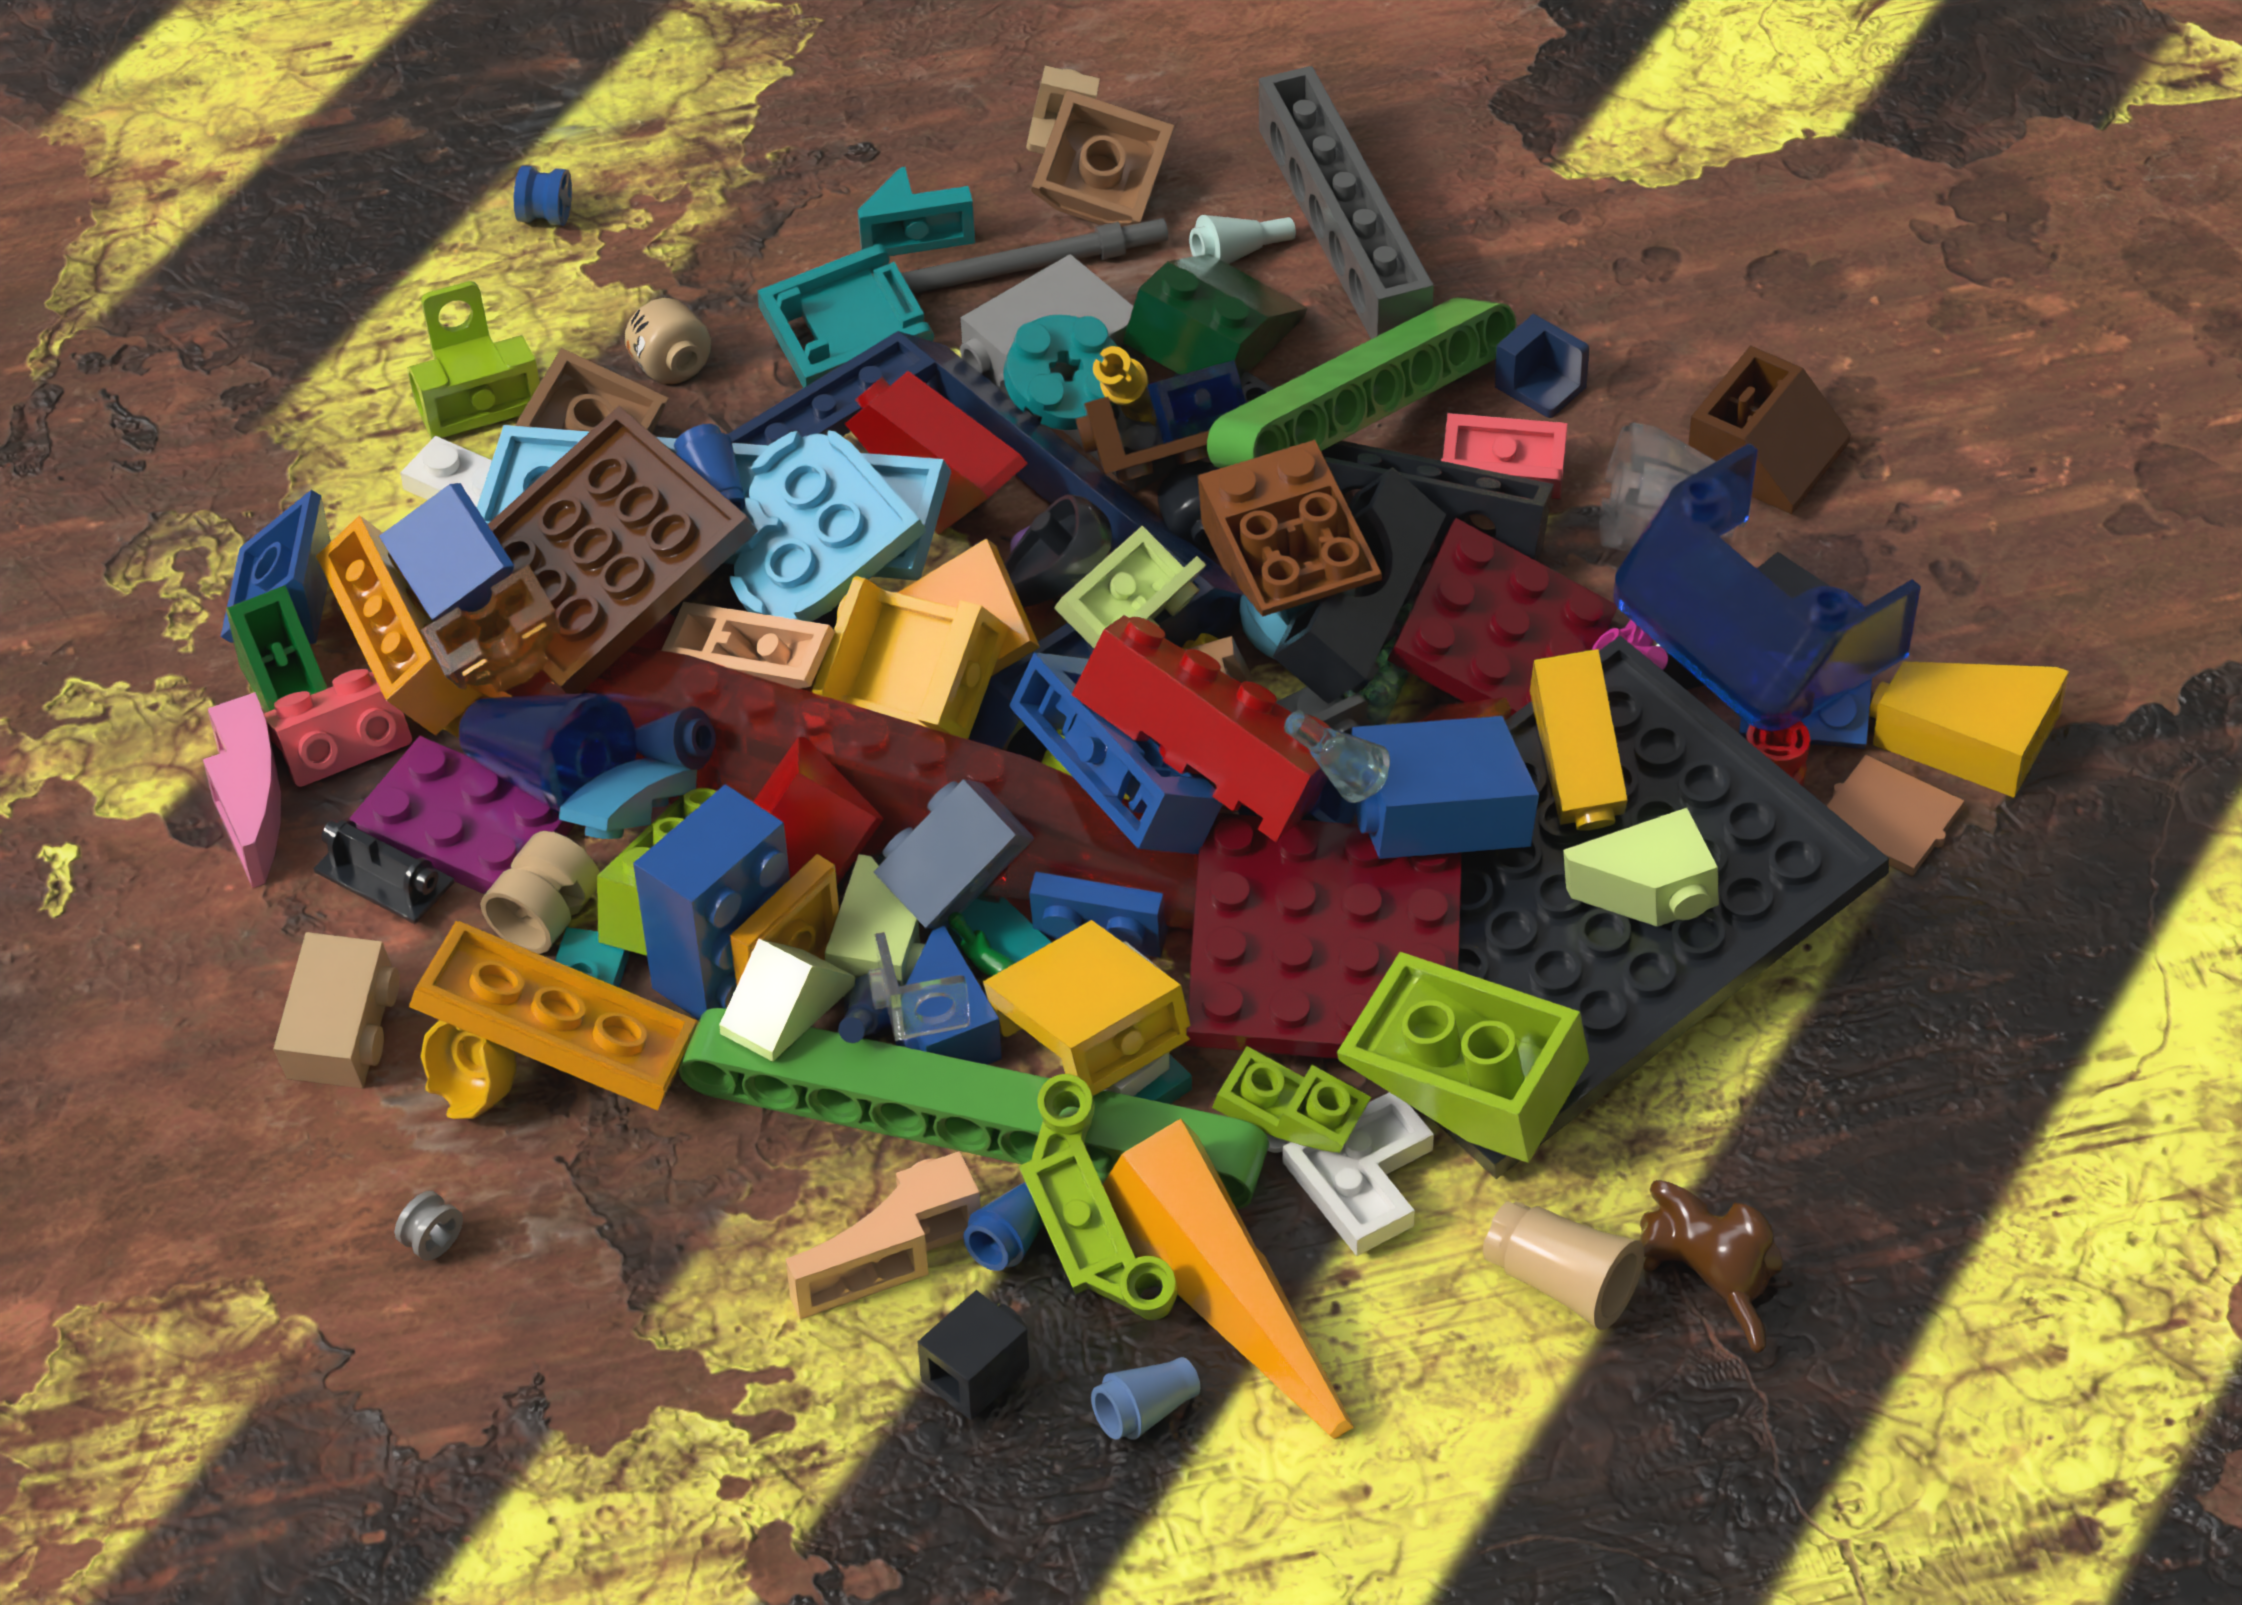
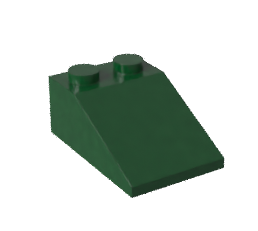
M1211 254L1167 261L1139 287L1123 343L1223 398L1245 371L1250 372L1305 317L1307 308Z

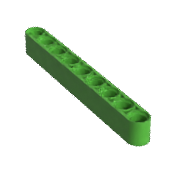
M717 1008L707 1010L701 1015L679 1066L678 1073L681 1080L692 1090L708 1097L1017 1164H1024L1032 1159L1043 1122L1038 1109V1094L1043 1084L1050 1079L863 1038L859 1042L848 1043L841 1038L839 1033L812 1027L805 1031L772 1062L721 1035L720 1023L726 1009ZM1103 1090L1093 1096L1095 1111L1084 1145L1101 1182H1105L1122 1153L1181 1118L1199 1136L1235 1208H1243L1251 1202L1270 1144L1268 1136L1260 1127L1252 1122L1235 1117ZM1067 1107L1061 1111L1059 1116L1071 1117L1077 1113L1079 1108Z

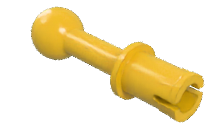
M1116 346L1103 349L1100 353L1103 361L1101 363L1099 360H1095L1093 373L1100 381V387L1104 396H1108L1110 402L1120 405L1122 412L1128 418L1141 422L1149 421L1155 427H1158L1164 421L1168 409L1167 400L1162 391L1148 384V375L1145 368L1138 361L1130 358L1124 349Z

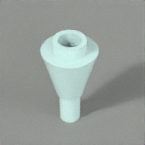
M1201 215L1196 221L1195 228L1190 232L1189 243L1193 256L1211 254L1230 264L1262 248L1263 245L1293 240L1296 235V229L1290 217L1258 222L1257 220Z

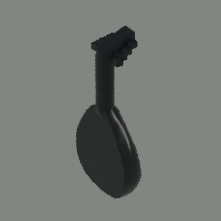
M1069 494L1057 499L1033 520L1031 526L1005 561V568L1023 608L1042 603L1066 593L1107 556L1111 548V524L1106 514L1090 500L1082 496Z

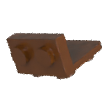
M1108 396L1084 403L1086 416L1075 419L1085 453L1097 451L1103 473L1107 474L1116 471L1118 482L1154 473L1152 460L1169 455H1174L1176 465L1209 457L1207 439L1210 430L1125 454Z

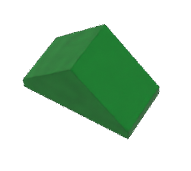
M286 585L226 608L239 667L253 691L256 692L257 698L266 712L274 710V703L289 694L307 691L312 695L328 689Z

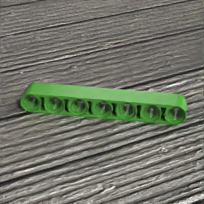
M1459 297L1451 298L1222 415L1214 422L1208 435L1207 452L1210 461L1215 467L1221 469L1312 440L1316 441L1320 451L1496 359L1497 344L1516 329L1515 314L1511 307L1504 303Z

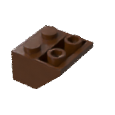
M1750 345L1691 416L1686 468L1789 514H1793L1850 443L1851 433L1804 368Z

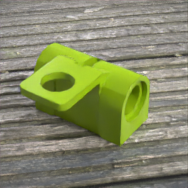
M467 281L424 294L421 303L434 360L407 368L417 409L431 439L435 436L439 438L447 437L521 416L540 384L536 359L524 337L519 335L493 343L489 335L481 292L477 283L473 281ZM460 300L470 305V315L463 324L456 327H448L439 322V313L447 303Z

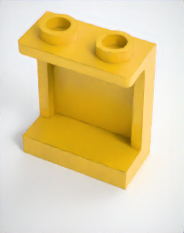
M855 576L852 579L848 593L839 604L837 623L834 628L835 633L816 673L812 692L840 712L967 744L1009 626L982 605L960 600L956 608L886 591L866 578Z
M1093 920L983 981L988 1001L999 1018L1000 1033L1008 1037L1024 1029L1061 1058L1065 1074L1075 1075L1084 1080L1089 1086L1092 1096L1190 1040L1186 1033L1187 1028L1191 1025L1181 984Z

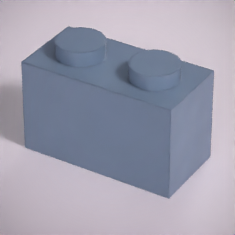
M963 779L959 784L956 781L950 782L939 790L928 803L927 808L931 813L914 830L911 827L904 829L887 844L883 850V855L886 859L874 871L876 876L925 928L937 929L945 926L947 929L950 926L948 924V917L953 912L962 914L1035 839L983 783Z

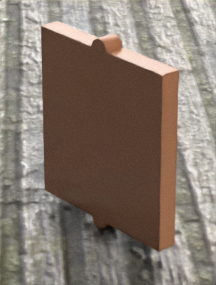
M1865 755L1844 784L1837 783L1834 785L1833 798L1827 804V807L1889 858L1890 866L1913 876L1934 847L1944 846L1946 831L1963 810L1964 800Z

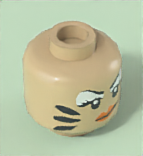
M664 297L651 300L640 307L630 318L625 330V346L631 358L649 377L658 383L673 385L685 382L695 376L706 364L711 352V337L706 326L687 306L679 300Z

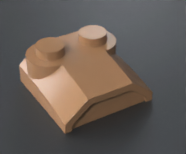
M1066 90L1033 181L1031 192L1057 211L1099 225L1119 222L1122 227L1141 223L1157 177L1161 172L1175 125Z
M561 348L515 426L590 432L613 410L620 406L653 434L667 405L668 397Z

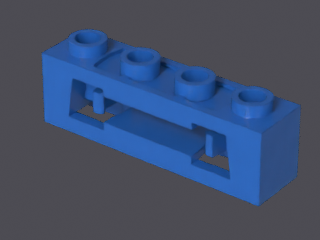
M1034 652L1009 707L1138 849L1199 854V847L1203 846L1223 805L1212 797L1215 788L1201 774H1180L1162 761L1163 757L1159 753L1161 744L1153 738L1146 742L1133 740L1071 695L1089 659ZM1055 728L1062 730V733H1061V734L1065 737V739H1063V738L1057 733V731L1055 730ZM1125 793L1132 800L1129 802V809L1121 803ZM1131 811L1144 813L1141 820L1139 821Z

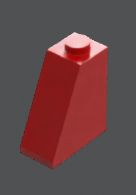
M907 371L891 385L888 384L883 376L855 399L862 409L845 423L870 454L944 459L951 470V475L935 527V532L938 535L991 497L1028 464L1017 451L910 371Z

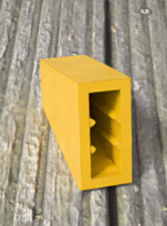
M1599 649L1534 660L1530 695L1560 825L1575 822L1577 830H1593L1610 826L1615 823V815L1625 813L1627 795Z
M1903 661L1891 683L1882 681L1873 695L1869 708V717L1876 719L1873 745L2015 798L2061 714L2069 671L2059 667Z

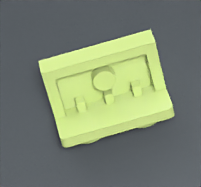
M1141 526L1068 591L1054 608L1095 648L1103 630L1123 615L1129 618L1134 616L1141 617L1156 625L1158 624L1154 619L1165 609L1172 616H1175L1200 591L1192 582L1206 564L1196 556L1188 565L1183 567Z

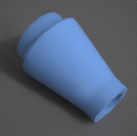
M1179 1357L1167 1363L1108 1373L1104 1376L1102 1384L1094 1387L1092 1390L1091 1402L1093 1411L1101 1428L1109 1437L1120 1439L1126 1436L1129 1439H1137L1185 1401L1198 1396L1200 1393V1381L1195 1368L1184 1357Z

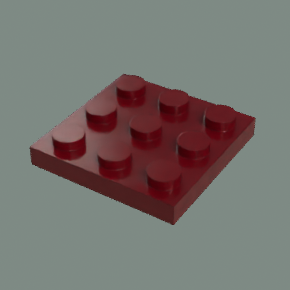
M1455 518L1439 547L1389 653L1387 661L1492 717L1503 716L1504 720H1506L1532 701L1530 686L1534 660L1592 650L1596 641L1608 631L1618 605Z

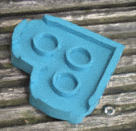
M828 430V436L817 433L801 437L798 431L790 432L769 444L751 467L755 477L749 488L750 498H745V504L754 520L753 525L758 532L738 549L740 554L734 565V576L730 575V583L738 599L748 612L812 622L831 611L841 602L848 593L852 579L855 576L869 580L925 534L927 529L851 442L835 431Z

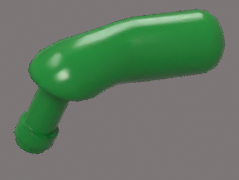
M953 912L948 917V924L963 939L961 942L962 951L981 973L992 977L1015 964L1014 960L992 948L983 931H973L961 913Z

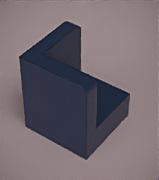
M1532 314L1497 344L1495 388L1545 417L1552 418L1587 388L1589 346L1575 336Z

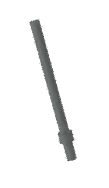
M1164 218L1122 227L1119 222L1095 226L1094 233L903 272L901 274L911 292L916 294L1049 266L1069 254L1077 260L1100 255L1102 260L1125 256L1126 249L1168 241V230Z

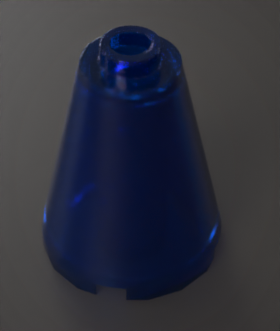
M600 693L482 698L469 706L459 725L460 745L466 756L558 814L560 813V806L586 783L618 765L635 760L637 752L635 726L627 708L620 702L612 701L609 697Z

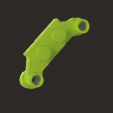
M1056 1075L1047 1080L1039 1091L1037 1103L1043 1122L1031 1161L1019 1166L1021 1174L1075 1294L1090 1289L1128 1307L1145 1319H1161L1172 1310L1177 1297L1178 1287L1173 1270L1164 1260L1155 1256L1135 1258L1084 1145L1095 1111V1103L1090 1088L1084 1080L1075 1075ZM1067 1107L1079 1108L1077 1113L1071 1117L1059 1116L1061 1111ZM1149 1287H1159L1162 1289L1160 1295L1155 1299L1145 1300L1140 1297L1142 1292Z

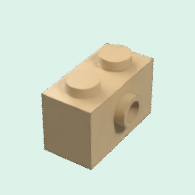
M310 932L305 933L273 1048L287 1079L364 1088L369 1066H376L382 1055L384 1032L380 1025L385 1006L392 1007L394 1005L399 989V971L397 968L392 967L382 941Z

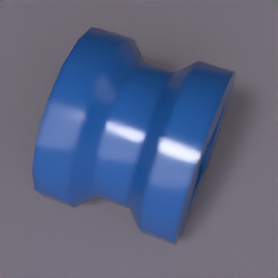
M522 165L518 170L514 186V213L516 220L531 223L536 218H546L552 225L564 226L567 223L572 202V179L569 170L555 168L550 173H540L534 166Z

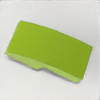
M1246 1046L1218 1092L1212 1108L1226 1116L1252 1122L1265 1133L1302 1146L1340 1153L1369 1104L1371 1097L1314 1065H1311L1305 1077H1302Z

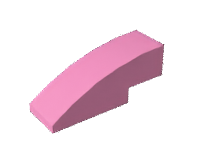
M256 692L208 708L219 754L203 759L213 802L252 888L263 885L266 882L275 856L281 823V791L267 723Z

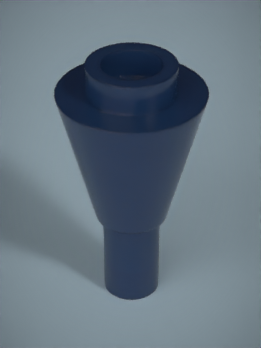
M696 706L684 708L643 724L639 728L611 729L605 738L606 748L611 754L640 753L643 756L690 770H699L707 764L716 743L715 730L709 717L702 709Z
M868 973L855 979V986L844 996L845 1018L839 1024L841 1038L848 1043H856L864 1036L884 1037L894 1033L895 1029L901 1027L899 998L903 988L891 977L880 973Z

